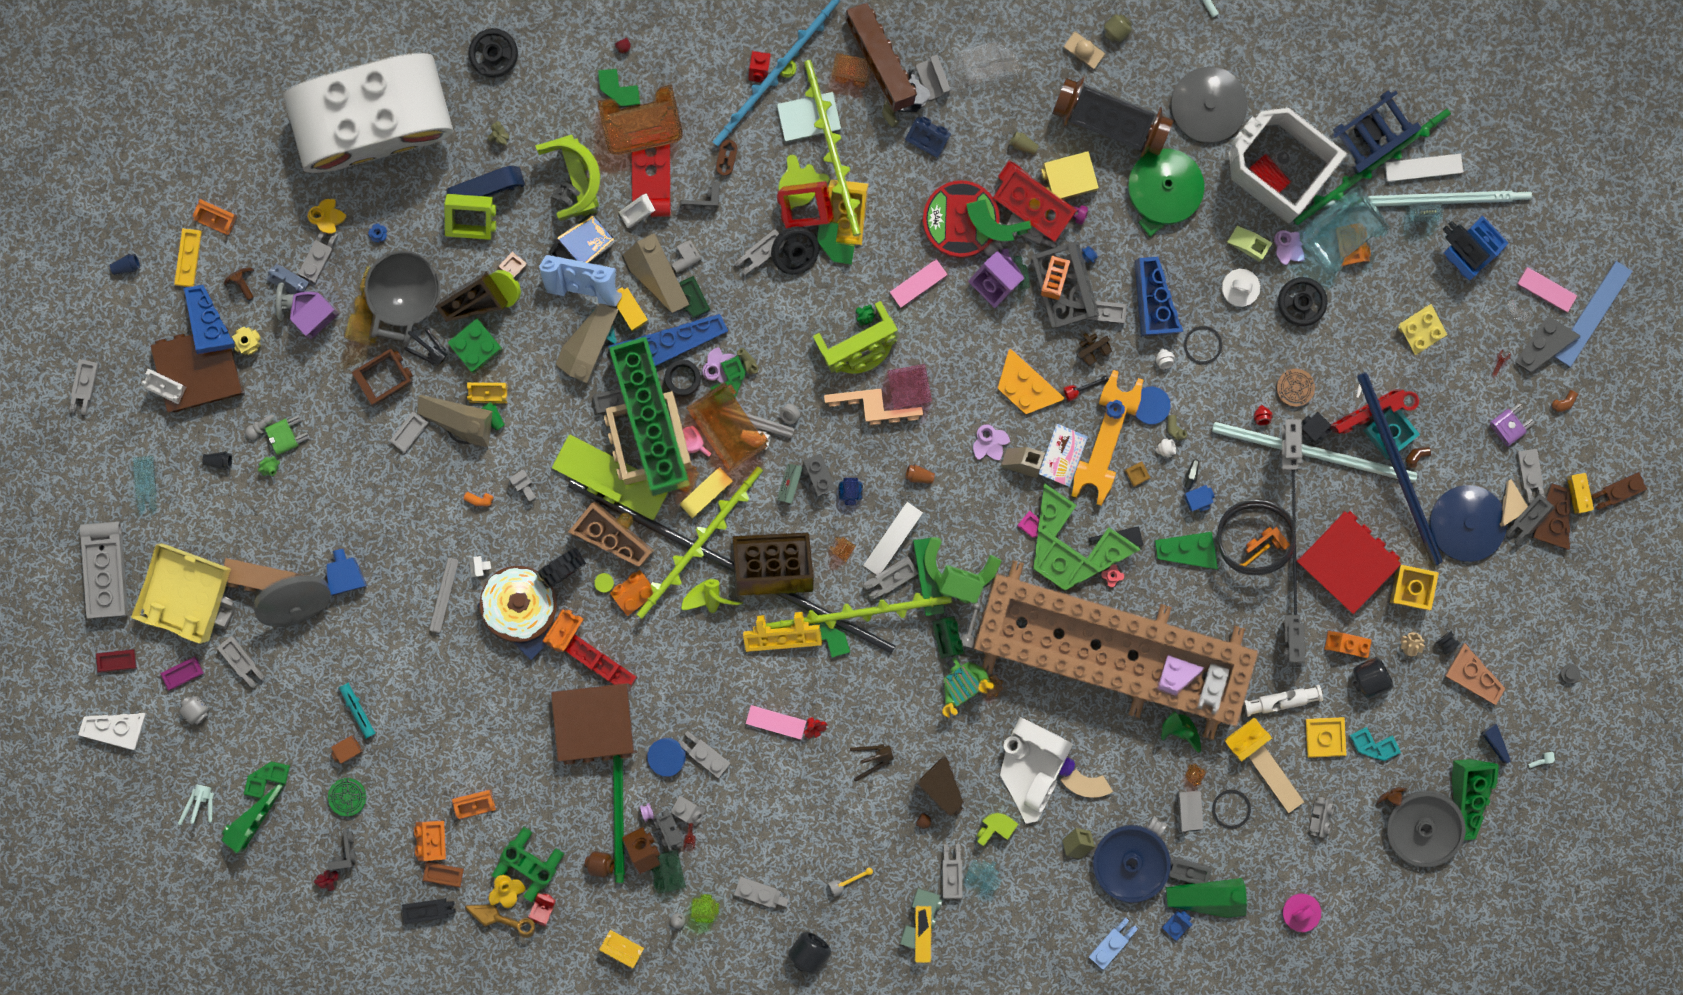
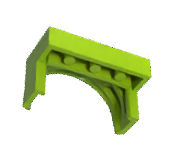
M572 134L535 145L539 156L559 149L562 150L572 185L580 192L579 196H576L577 204L557 212L559 221L578 215L584 217L590 213H597L596 207H599V202L596 195L600 186V171L593 154L580 144L578 138L574 139ZM585 171H589L590 178L586 177Z
M881 301L875 303L874 306L882 321L828 349L820 333L813 336L831 373H864L877 367L888 356L892 345L897 342L896 339L899 338L897 327L892 318L889 317ZM864 351H872L868 355L861 357Z

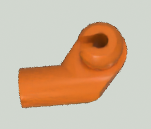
M466 492L464 495V500L475 506L489 507L494 499L488 493H485L483 498L470 492Z

